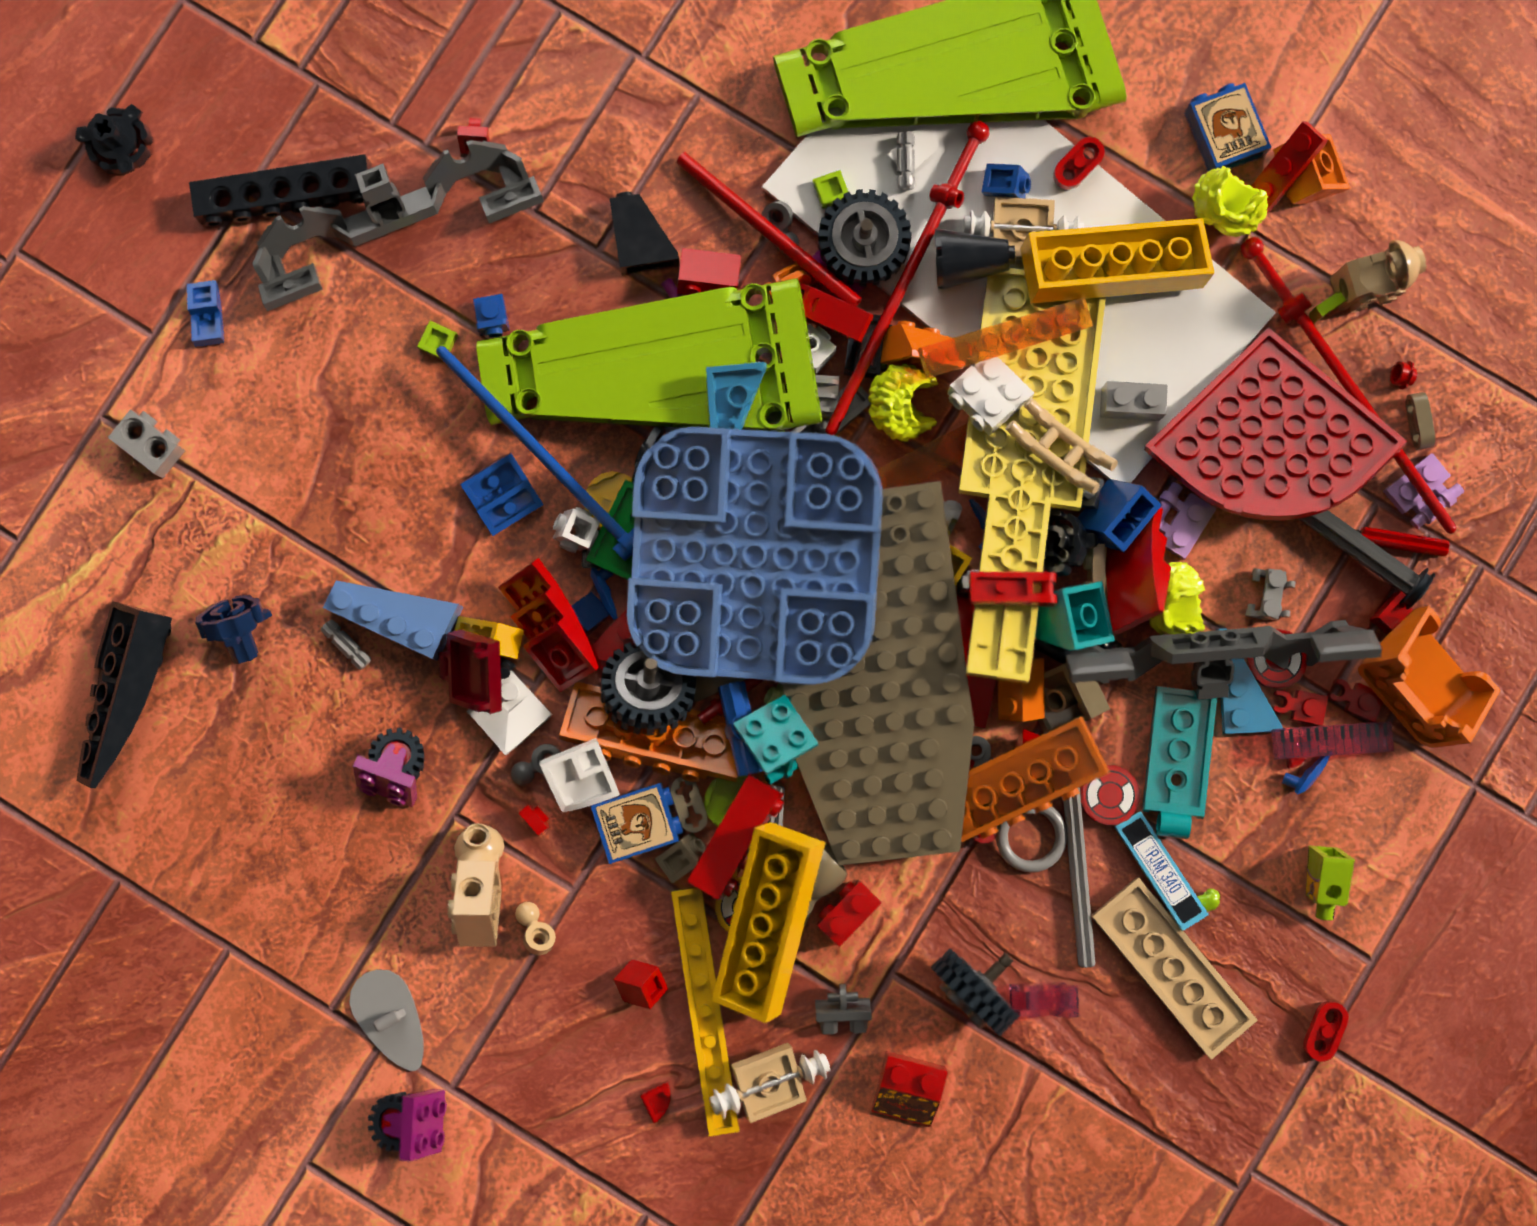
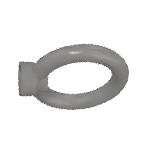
M1050 807L1040 812L1052 823L1055 830V841L1050 852L1038 860H1025L1017 856L1012 851L1008 842L1010 826L1007 821L998 825L997 847L1003 859L1010 866L1023 872L1033 873L1048 869L1060 859L1067 843V829L1063 818L1055 808ZM1032 809L1023 814L1035 813L1034 809Z

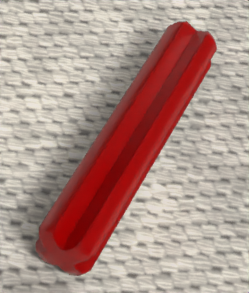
M1363 527L1360 530V534L1381 547L1441 557L1446 556L1449 552L1450 543L1444 539L1371 527Z

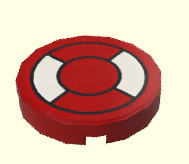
M1276 629L1283 634H1293L1290 631ZM1301 652L1292 655L1288 668H1281L1265 657L1247 658L1246 663L1259 684L1264 687L1279 689L1289 687L1300 680L1306 671L1307 655Z
M1106 765L1110 773L1081 786V806L1084 813L1093 821L1104 825H1118L1129 820L1137 811L1140 802V788L1135 777L1126 769L1116 765Z

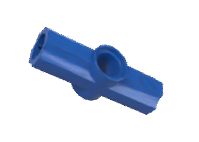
M745 681L719 686L718 691L726 722L725 735L731 744L738 777L763 772L733 726V723L752 713Z

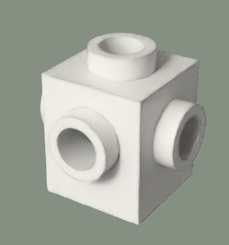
M809 323L807 329L810 346L814 347L811 349L816 375L834 356L836 346L829 341L831 337L820 326L814 328Z
M579 507L564 511L563 514L560 513L554 522L553 530L556 532L553 539L559 541V546L569 552L576 553L577 550L589 549V547L593 546L599 531L597 528L600 522L591 517L592 514ZM572 526L576 529L575 535L570 533Z

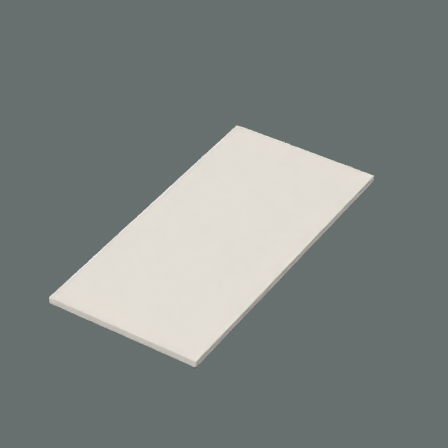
M837 107L829 110L832 116H841L844 113L843 110ZM1045 120L985 122L989 127V138L986 142L978 145L957 188L964 192L963 203L959 208L947 209L937 229L963 232L964 216H970L971 210H973L975 217H981L983 212L986 211L990 217V222L993 221L994 199L996 196H985L981 192L986 164L1021 165L1031 178V188L1029 193H1026L1025 198L1055 200L1054 224H1057L1063 215H1065L1068 222H1073L1075 217L1079 216V222H1084V228L1161 222L1165 220L1099 165L1075 189L1064 190L1058 187L1053 179L1054 169L1057 163L1075 145ZM971 123L936 125L938 150L915 169V173L912 174V177H915V187L912 190L904 191L897 187V176L900 173H897V164L890 158L888 153L897 146V135L899 132L910 131L912 133L920 125L845 128L837 130L828 128L808 134L765 182L762 190L774 200L787 203L793 211V216L817 236L821 219L824 217L827 208H821L812 179L841 170L848 192L850 191L851 195L856 194L858 189H863V193H869V189L876 190V195L881 196L883 192L888 195V200L892 201L895 199L899 203L898 208L900 210L903 208L906 212V220L910 221L912 236L905 263L901 265L900 270L896 274L893 273L891 275V279L886 282L883 279L877 285L891 297L936 206L935 202L930 201V190L935 184L947 183L968 141L966 132ZM1083 153L1085 158L1090 159L1086 154ZM1070 172L1063 173L1065 179L1070 180L1073 178ZM934 234L900 305L925 327L938 329L941 331V335L951 337L960 356L973 367L975 366L987 277L947 289H938ZM1015 259V264H1010V268L1024 270L1023 260ZM1213 260L1214 275L1204 288L1106 297L1089 444L1116 459L1118 464L1113 471H1110L1087 459V463L1106 479L1131 483L1152 459L1144 450L1145 445L1243 352L1276 313ZM1107 381L1168 385L1166 415L1160 421L1100 418L1101 388Z

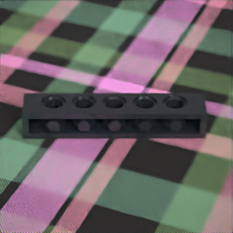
M366 154L189 182L193 215L202 225L216 227L222 225L223 221L247 222L254 216L263 215V217L272 218L280 216L281 212L286 211L300 213L299 208L303 206L335 208L339 206V203L349 201L354 204L364 203L363 196L355 174L372 168L371 162ZM340 179H348L345 187L336 188V183ZM319 183V187L315 192L307 193V188L310 184ZM282 188H290L287 196L278 198V192ZM260 192V197L257 201L249 202V197L252 193ZM224 197H231V201L227 206H219L220 201Z

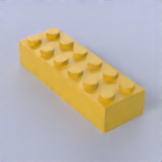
M1203 218L1029 232L1020 248L1031 304L1201 289L1205 287L1214 275Z
M773 822L755 828L712 997L713 1002L763 1023H767L781 1015L825 842Z

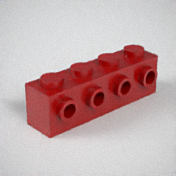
M748 774L687 882L717 900H723L725 896L730 898L738 885V881L735 880L741 869L745 870L755 828L767 824L771 816L777 817L784 805V801L781 800L784 793L757 777Z

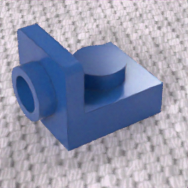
M986 164L981 191L985 196L1025 198L1026 193H1029L1031 178L1021 165Z
M503 294L473 299L477 318L476 328L481 336L485 335L486 338H496L502 336L503 332L510 331Z

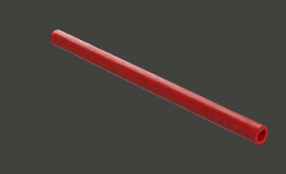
M683 152L678 157L677 165L835 296L856 307L860 304L862 298L689 154Z

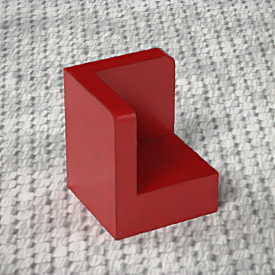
M1402 591L1393 593L1369 619L1386 635L1413 611L1412 608L1406 609L1407 604L1405 602L1401 605L1399 604L1406 596Z
M630 960L613 979L624 1002L646 1009H651L668 990L659 966L637 960Z

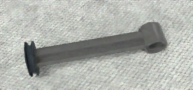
M1328 510L1313 516L1299 518L1300 521L1398 591H1402L1406 596L1399 604L1401 605L1405 602L1407 610L1423 597L1435 577V573L1432 575L1427 574L1428 568L1418 575Z

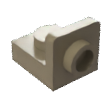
M691 832L655 858V860L673 884L695 868L706 847L702 840Z

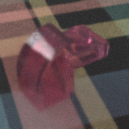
M1066 982L1009 984L1010 1007L1018 1016L1030 1018L1040 1016L1079 1017L1078 985H1068Z

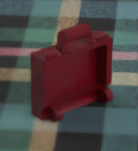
M462 629L447 633V650L438 652L439 676L449 683V702L476 712L493 714L502 711L500 641Z

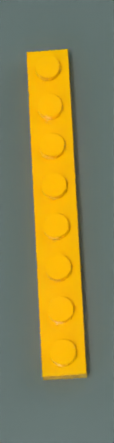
M697 887L671 891L709 1137L740 1132L737 1114L732 1109L726 1111V1118L723 1119L721 1114L715 1115L709 1097L714 1096L713 1089L722 1093L725 1092L726 1084L732 1087L733 1084L720 1004L712 1001L716 985V975L703 892Z

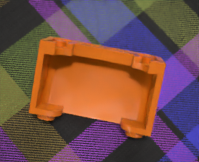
M1430 606L1414 609L1380 642L1382 647L1381 657L1363 659L1358 668V673L1409 733L1422 745L1437 748L1468 744L1472 742L1501 690L1488 674L1481 671L1463 672L1433 637L1432 634L1437 632L1441 626V620Z

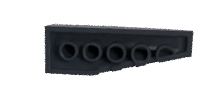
M112 601L95 660L94 668L100 669L97 685H91L90 696L95 697L93 712L87 714L85 726H87L89 740L82 742L77 782L89 788H96L132 733L149 696L157 670L163 662L164 645L171 633V617Z

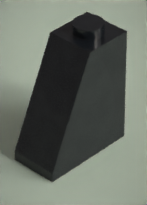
M621 192L616 194V197L609 198L622 275L680 266L677 250L639 194L633 195L632 192Z

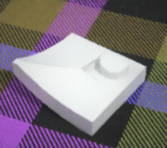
M510 671L508 678L501 679L502 711L493 714L476 712L470 709L467 711L504 755H508L553 715L513 671Z
M597 738L539 761L562 813L588 807L620 795Z

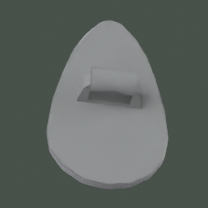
M376 969L365 973L355 982L350 992L349 1004L354 1018L364 1033L388 1059L406 1070H418L423 1061L424 1038L416 1005L408 985L400 975L390 970Z

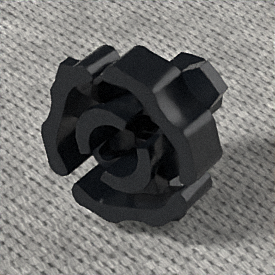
M130 104L125 109L111 107L107 110V115L97 113L87 127H77L75 139L85 144V150L89 159L108 174H129L135 171V168L142 167L151 157V151L143 144H140L137 153L130 157V153L133 154L138 146L135 127L140 130L142 141L147 145L153 143V137L149 128L140 120L143 112L133 104ZM98 153L108 160H116L117 163L108 164L103 162L99 158Z
M1060 509L1050 510L1043 572L1056 573V577L1068 576L1072 572L1071 567L1081 566L1087 551L1097 547V535L1095 533H1087L1080 519L1074 515L1066 514ZM1056 520H1068L1073 528L1066 524L1059 523L1053 525L1052 523Z

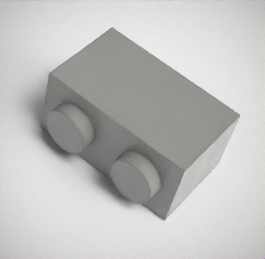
M1107 381L1101 388L1100 418L1160 421L1167 412L1168 385Z

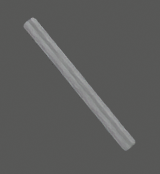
M1078 794L1064 801L1078 965L1082 968L1095 966L1096 962L1081 796Z

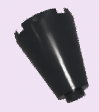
M935 229L938 289H947L1010 270V264H1015V245L1009 246L1008 239Z

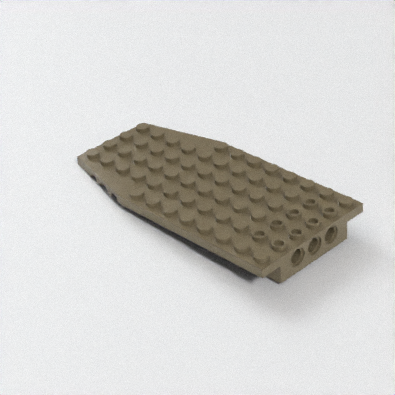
M941 481L882 489L883 503L875 627L871 644L860 662L844 675L829 682L820 684L782 682L784 695L788 697L819 743L817 747L797 757L796 761L838 865L960 852L974 719L968 676L966 675V661Z

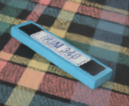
M1141 811L1131 816L1129 820L1114 827L1181 931L1209 915Z

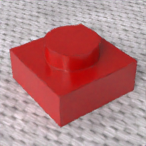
M527 805L519 812L520 816L538 836L543 835L550 828L547 823L550 818L540 806L537 805L534 808L532 805Z

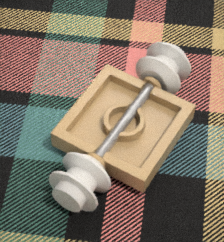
M995 197L993 221L990 222V217L986 211L983 212L981 217H975L973 210H971L970 216H964L963 232L989 236L990 232L992 237L1008 239L1009 246L1015 245V259L1022 260L1020 248L1029 232L1084 228V222H1079V216H1076L1073 222H1068L1065 215H1063L1058 223L1054 224L1055 200Z
M785 1043L731 1064L738 1089L735 1090V1088L726 1084L725 1092L719 1093L716 1089H713L714 1096L709 1097L715 1115L721 1114L723 1119L726 1118V1111L732 1109L738 1114L741 1106L740 1102H742L746 1117L752 1123L806 1102L807 1099L801 1078H804L811 1084H814L815 1076L818 1075L827 1079L826 1072L830 1071L829 1062L824 1053L819 1054L815 1049L812 1058L808 1059L801 1055L799 1065L797 1066L792 1047L789 1043Z

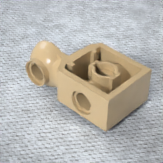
M1394 240L1390 242L1388 249L1384 252L1345 263L1330 277L1334 294L1341 292L1346 299L1338 307L1339 311L1350 309V312L1354 313L1367 309L1368 304L1378 301L1379 305H1385L1396 301V297L1405 294L1406 289L1415 282L1418 275L1425 272L1426 260L1419 246L1412 247L1403 241Z
M479 823L468 826L457 837L454 846L457 867L456 873H452L451 890L455 894L454 900H449L448 918L452 919V934H457L459 946L496 947L502 895L499 858L502 856L505 847L504 840L497 830Z

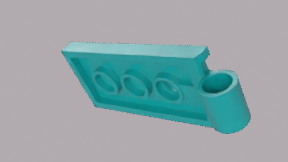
M1163 686L1155 687L1142 812H1159L1156 821V835L1188 839L1191 833V816H1195L1197 819L1205 817L1217 698L1198 699L1194 690ZM1174 774L1181 776L1182 781L1178 786L1171 783V777Z

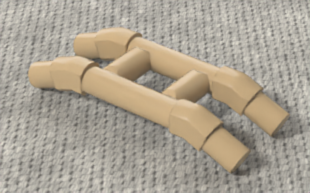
M1030 398L1024 404V407L1040 425L1048 429L1047 432L1037 442L1034 437L1027 431H1024L1014 420L1007 425L1006 430L1021 447L1028 452L1030 451L1052 467L1071 484L1095 494L1100 484L1088 478L1087 475L1073 468V466L1082 455L1090 462L1110 471L1116 468L1118 461L1087 443L1057 421L1053 415L1045 408H1042L1033 398ZM1057 437H1060L1073 447L1063 460L1048 450Z

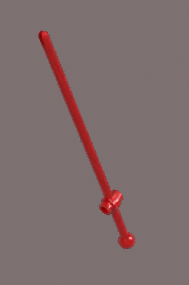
M981 121L972 122L968 126L966 132L968 141L947 183L935 184L930 190V201L935 202L936 206L825 428L827 435L834 436L837 433L935 234V229L938 228L946 210L953 207L959 208L963 203L964 192L957 188L978 145L986 142L990 134L989 127Z
M1253 236L1242 243L1240 246L1242 256L1249 260L1253 259L1282 300L1284 305L1277 309L1281 318L1286 324L1293 320L1297 321L1343 388L1379 417L1308 317L1306 311L1312 307V304L1306 295L1301 292L1295 297L1264 255V244L1260 238ZM1401 449L1393 457L1444 530L1449 534L1454 533L1457 529L1456 524L1403 449Z

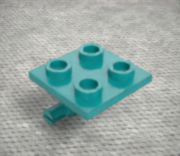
M786 695L779 697L733 723L734 728L763 770L765 780L769 785L783 777L786 779L793 775L792 772L799 769L796 758L817 747L819 744Z

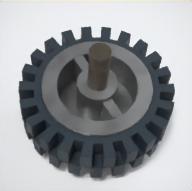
M858 189L856 194L852 195L849 191L843 195L842 199H835L831 207L828 206L825 210L824 217L821 219L818 233L820 257L823 262H826V268L830 272H835L836 277L840 280L842 278L846 279L847 284L853 285L856 282L860 283V287H866L867 283H872L875 286L883 279L886 282L891 279L893 273L896 274L900 270L901 265L907 259L912 236L910 221L906 220L904 209L900 210L898 208L899 203L895 199L892 201L888 200V195L883 192L880 196L876 195V190L869 189V193H863V189Z
M627 643L624 645V652L618 648L614 652V657H609L606 661V667L603 668L601 679V701L605 703L604 710L606 713H612L611 720L615 724L621 720V728L626 731L629 726H633V733L640 735L642 728L647 729V735H653L654 729L658 728L659 733L662 734L667 731L668 725L671 729H674L678 726L679 720L683 722L687 718V711H691L694 701L696 677L663 670L657 666V661L653 658H648L639 646L633 648L631 643Z
M951 948L931 967L943 982L939 987L980 1029L986 1025L997 1035L1001 1036L1019 1018L1018 1014L1010 1007L1011 1005L995 990L997 987L993 984L1005 971V968H1008L1014 961L1007 953H1004L999 958V961H996L984 974L980 970L975 971Z

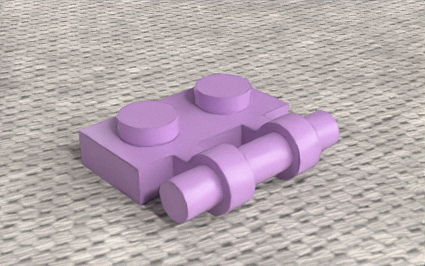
M1433 453L1427 455L1415 465V468L1444 508H1450L1457 502V498L1464 493V489L1458 483L1450 489H1447L1442 484L1451 475ZM1405 474L1383 491L1401 514L1406 513L1411 508L1416 512L1417 515L1410 520L1414 528L1419 529L1425 523L1430 524L1436 519Z
M1172 482L1167 491L1164 490L1159 498L1162 504L1161 508L1163 509L1159 531L1167 537L1165 549L1184 560L1216 508L1192 493L1187 496L1184 502L1181 501L1178 495L1183 487ZM1170 508L1177 511V514L1171 524H1168L1164 521V518Z

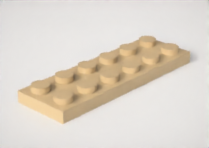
M1136 877L1091 915L1209 1059L1212 1060L1258 1021L1185 932L1181 931L1175 920L1139 877Z

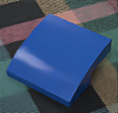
M511 452L460 483L492 536L544 505Z

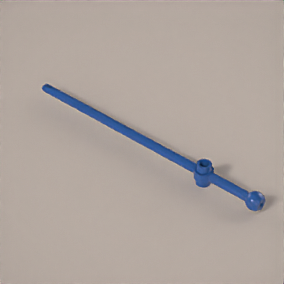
M439 346L436 353L445 364L616 538L619 543L613 547V550L624 561L631 555L633 556L634 528L627 533L446 347Z

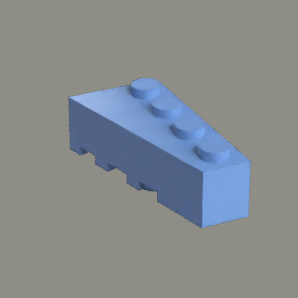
M337 580L323 606L324 609L436 661L439 660L438 652L443 651L447 643V633L453 631L458 616H460L464 608L456 603Z

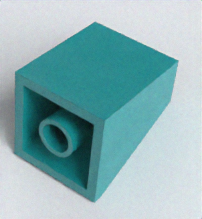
M1102 581L1055 590L1054 594L1057 595L1056 606L1042 607L1038 605L1035 629L1036 639L1070 651L1115 641Z

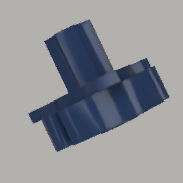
M239 595L232 598L233 610L227 599L221 600L209 606L195 620L202 639L206 638L207 641H224L234 664L251 661L258 656V649L251 632L257 627V623L263 622L272 616L269 609H263L260 599L253 598L252 595Z

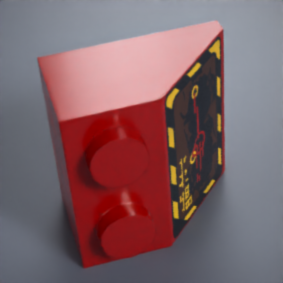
M886 1051L871 1112L931 1127L941 1102L948 1070L942 1065Z

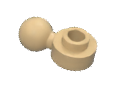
M523 902L517 907L515 916L521 925L528 928L523 938L524 946L531 954H547L555 943V932L548 924L537 921L540 912L534 903ZM540 938L543 944H536L533 939Z

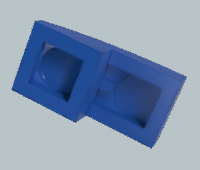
M217 281L187 284V310L191 315L192 343L195 347L224 343L222 308Z

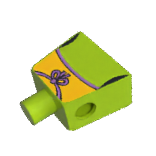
M1308 846L1306 895L1316 903L1315 917L1321 920H1334L1335 905L1347 906L1354 859L1338 847Z

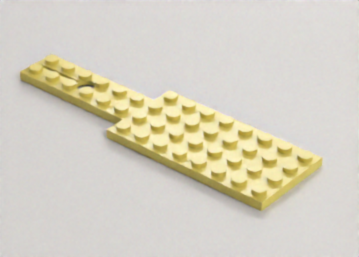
M1010 268L1008 271L988 276L975 365L993 351L1034 392L1032 398L1042 408H1045L1057 421L1089 443L1106 297L1031 304L1024 270ZM1024 406L990 436L984 430L979 431L972 424L970 416H968L958 493L988 498L979 571L1043 572L1050 507L1080 511L1083 488L1080 489L1071 484L1052 467L1030 451L1028 452L1021 447L1006 430L1007 425L1014 420L1024 431H1027L1034 437L1037 442L1047 432L1048 429L1040 425ZM1057 437L1048 450L1063 460L1073 447L1060 437ZM1084 455L1073 466V468H1076L1083 474H1085L1087 463ZM1033 584V593H1040L1041 585ZM975 605L966 675L1028 684L1038 605H1005V608L1004 605Z

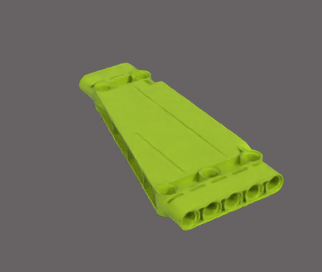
M945 0L835 33L830 40L815 39L806 47L773 56L776 74L796 137L828 128L837 130L845 128L962 124L975 121L985 123L1082 119L1089 112L1126 102L1127 99L1125 85L1097 0ZM1058 42L1065 43L1069 49L1060 50L1055 44ZM822 53L826 56V59L816 61L812 58V55ZM1073 98H1083L1086 101V105H1077ZM837 107L843 110L844 113L841 116H832L829 110Z
M798 278L765 285L751 283L740 290L733 287L720 288L538 325L537 330H515L510 335L481 340L476 343L481 384L516 420L531 418L643 426L658 425L660 427L710 428L706 367L756 363L763 353H771L772 360L767 364L742 430L784 432L786 429L822 423L821 407ZM770 290L772 294L773 304H771V298L769 293ZM760 294L763 296L762 302L759 305H749V300L753 295ZM775 319H776L777 331H778L777 334H776V328H775V322H774ZM524 340H528V348L523 352H519V344ZM779 349H781L783 363H781ZM784 378L786 379V386H787V392H788V393H786V390H785ZM537 397L536 407L532 410H527V402L531 398ZM485 405L489 423L491 425L502 423ZM788 407H790L791 416H792L793 422L790 421V414H789V408H788ZM772 412H782V418L779 423H768V417Z

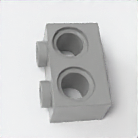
M130 409L108 438L152 473L164 478L185 452L178 445L181 440L167 429L162 433L155 427L157 421L146 412L142 411L139 415ZM138 426H142L141 436L133 439V430ZM161 444H165V453L161 457L156 458V448Z

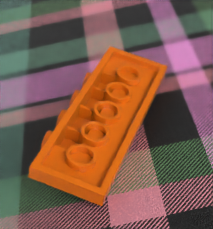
M581 682L574 684L559 734V740L582 744L597 738L606 761L614 757L623 759V764L632 768H639L641 764L652 766V770L657 774L669 775L670 771L682 774V778L690 782H698L700 778L706 780L707 775L737 782L738 775L731 744L725 735L726 722L724 717L717 715L704 725L697 716L702 711L691 709L690 712L687 711V718L683 722L678 721L676 728L671 729L668 725L667 731L662 734L659 733L657 728L654 729L653 735H647V729L641 728L639 735L633 733V726H629L626 731L621 728V720L616 724L611 720L612 713H606L604 710L605 703L601 701V687Z
M1082 716L969 770L961 843L979 834L982 839L991 836L999 831L997 826L1006 821L1009 826H1012L1026 819L1023 813L1034 809L1036 814L1052 807L1051 800L1061 796L1063 801L1080 794L1079 787L1110 773Z

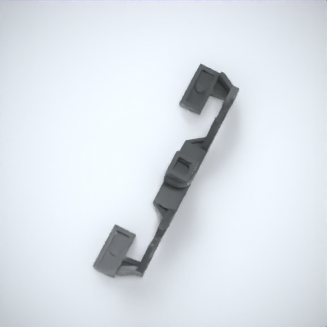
M473 140L466 142L469 148V155L462 160L452 158L448 149L443 151L423 176L426 187L400 196L394 183L390 182L384 164L357 173L355 176L363 196L365 211L344 219L340 210L303 206L299 208L303 219L298 225H287L280 215L266 228L257 242L258 251L252 263L262 281V284H259L258 287L263 305L267 311L323 290L318 271L313 263L286 273L282 258L292 245L320 235L338 238L355 247L375 238L385 236L388 233L438 214L444 198L453 184L459 179L482 170L501 173L506 185L502 189L479 197L489 223H492L544 202L534 176L528 177L521 157L508 151L506 145Z
M1346 620L1330 621L1315 632L1283 634L1271 626L1204 631L1193 634L1149 636L1134 647L1103 649L1095 645L1073 650L1070 655H1066V666L1069 673V681L1072 683L1088 681L1109 683V680L1127 678L1128 681H1134L1162 661L1170 664L1193 662L1191 683L1198 699L1228 697V684L1233 681L1235 668L1232 659L1265 657L1281 668H1288L1291 656L1300 652L1307 655L1306 665L1313 666L1318 662L1381 657L1382 647L1373 630L1349 626Z

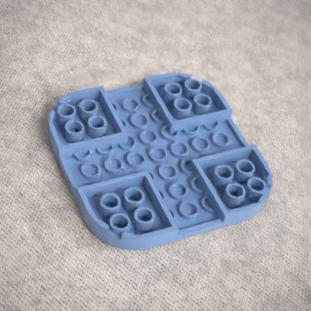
M687 427L674 430L662 436L643 455L634 479L632 517H635L632 577L629 578L627 620L636 646H639L648 658L655 659L659 668L681 675L722 676L776 680L775 682L820 684L837 679L855 667L866 654L871 644L876 614L883 491L879 474L870 458L850 441L827 434Z

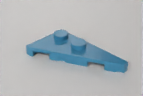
M766 362L706 367L710 428L742 430L767 368Z
M1244 658L1232 659L1235 666L1233 681L1228 684V697L1220 698L1222 733L1280 732V730H1283L1282 724Z

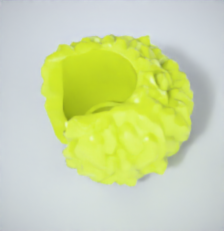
M1222 166L1221 169H1212L1206 174H1202L1198 183L1194 185V194L1192 196L1195 215L1198 218H1203L1205 224L1213 225L1226 236L1239 237L1245 234L1250 235L1251 232L1256 231L1258 224L1267 215L1268 196L1266 191L1253 189L1250 184L1245 185L1243 180L1233 176L1230 172L1231 169Z
M907 363L902 364V366L890 364L884 373L876 375L871 383L868 401L871 403L868 412L876 428L884 430L892 440L898 439L908 442L909 439L917 438L919 434L927 430H931L932 426L937 424L935 418L924 416L922 412L916 410L911 402V398L915 396V390L938 385L936 377H933L924 369H917L916 366L907 365Z
M1170 562L1168 565L1171 566L1164 612L1149 619V624L1159 635L1193 634L1204 631L1205 625L1201 617L1202 609L1199 607L1201 600L1198 598L1199 594L1205 590L1204 581L1198 577L1199 574L1187 562Z

